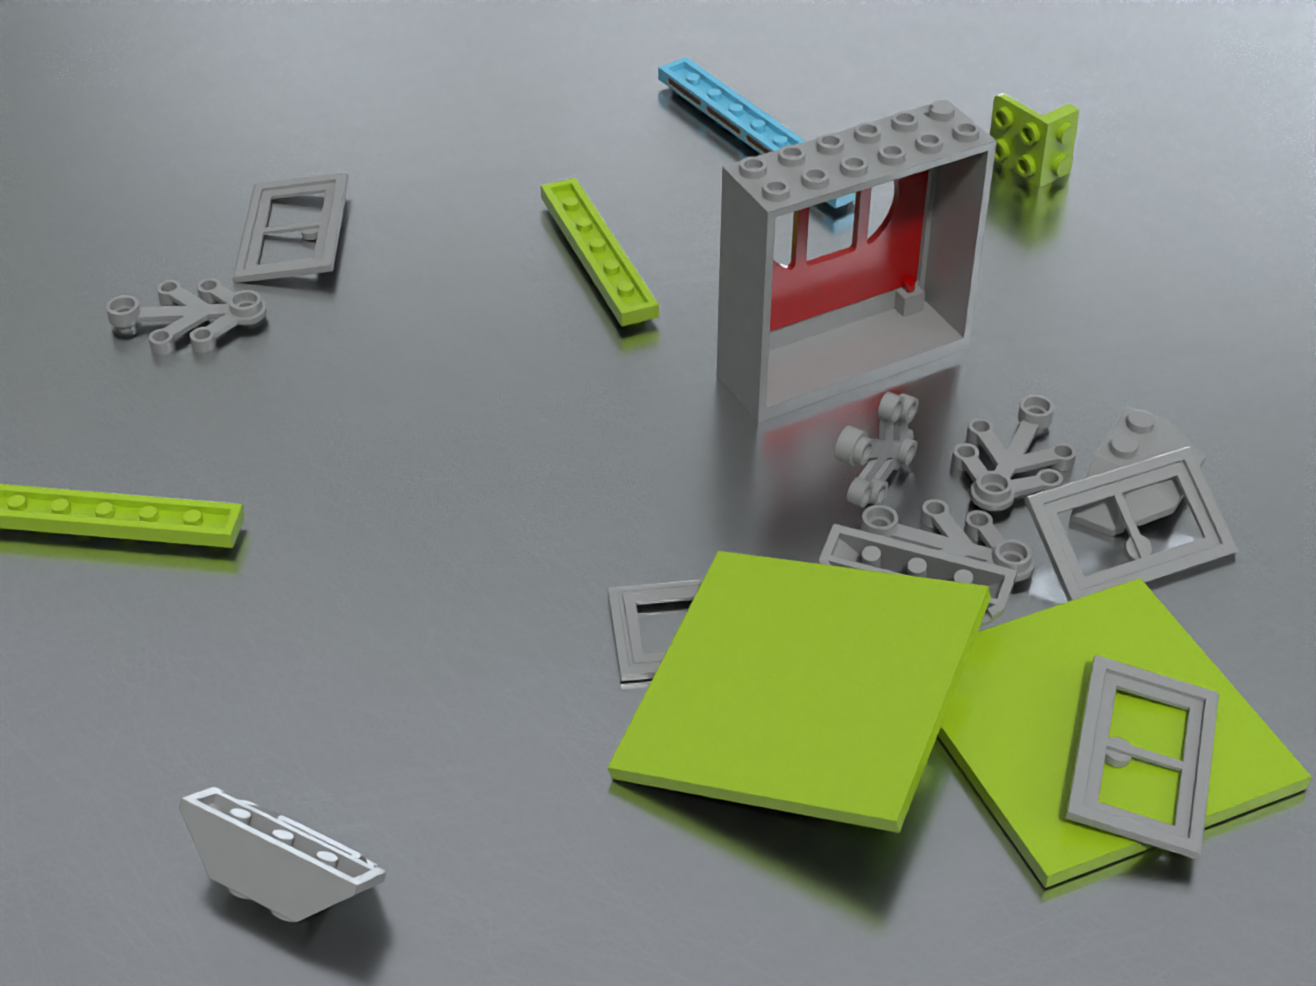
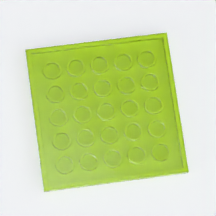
M718 551L607 767L611 779L900 833L990 602L989 586Z
M1141 578L978 631L938 733V737L1045 888L1155 847L1065 818L1091 664L1095 655L1216 691L1219 694L1205 827L1308 789L1312 778ZM1116 689L1108 738L1119 737L1129 742L1132 746L1182 761L1188 711ZM1133 757L1127 766L1121 768L1113 767L1104 762L1098 802L1174 825L1180 772Z

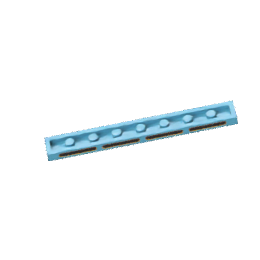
M684 57L658 67V80L761 155L779 150L783 146L805 142V140L689 58ZM856 192L826 202L836 209L854 201Z

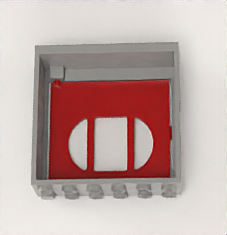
M948 99L933 101L922 107L900 111L889 117L860 123L849 129L832 134H823L809 141L783 146L779 150L756 157H746L739 162L722 166L716 376L757 423L969 349L997 141ZM894 180V196L889 212L878 229L867 239L872 187ZM856 192L851 246L806 261L810 206ZM794 212L791 262L789 265H783L773 259L775 218Z

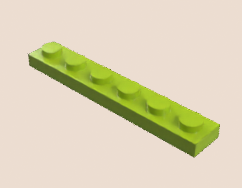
M576 177L540 185L541 199L620 325L638 324L642 321L659 318L658 302Z
M0 484V528L233 548L245 518L243 504Z

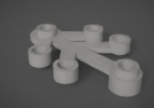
M207 278L197 284L199 298L183 289L178 281L166 280L158 284L159 302L163 305L178 304L180 306L140 307L135 297L121 295L107 302L106 311L109 323L121 332L135 329L139 322L175 321L163 329L152 331L148 336L152 353L166 355L175 349V339L208 319H217L208 326L196 328L190 333L191 346L195 352H210L216 347V337L238 324L241 326H252L266 316L267 306L256 291L241 290L233 293L221 286L219 280Z
M889 391L884 394L878 407V417H880L879 439L868 438L866 431L850 425L842 430L835 445L834 458L851 466H855L857 463L860 465L867 463L848 489V502L862 508L867 503L881 505L888 490V482H886L888 476L893 469L898 470L903 464L908 465L912 461L917 449V441L913 440V430L908 428V423L913 420L917 412L918 398L905 393L897 395Z
M1032 394L1021 399L1018 411V420L1021 424L1007 449L994 433V425L991 421L985 418H974L969 421L966 438L971 444L960 443L953 448L952 465L957 470L967 472L974 483L971 485L970 497L980 508L987 511L1004 510L1013 504L1014 497L1033 492L1040 493L1062 486L1063 476L1058 471H1069L1074 467L1077 452L1072 445L1067 443H1056L1051 448L1025 454L1036 433L1043 432L1052 422L1054 404L1049 398ZM974 445L983 447L996 466L994 471H988L979 460V450ZM1046 466L1053 468L1042 469L1035 476L1011 480L1016 473Z
M939 499L925 501L922 505L921 522L929 528L938 529L942 535L898 524L897 512L885 505H872L863 511L862 531L1017 570L1015 582L1029 578L1034 572L1035 559L1030 547L1019 540H1005L992 524V516L985 511L974 510L969 512L965 518L963 531L950 515L947 503ZM969 538L983 540L987 547L973 544Z

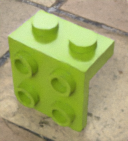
M1004 93L995 96L990 127V136L997 141L994 160L1038 188L1069 174L1073 164L1072 158L1075 137L1078 131L1077 124L1080 109L1068 103L1041 115Z

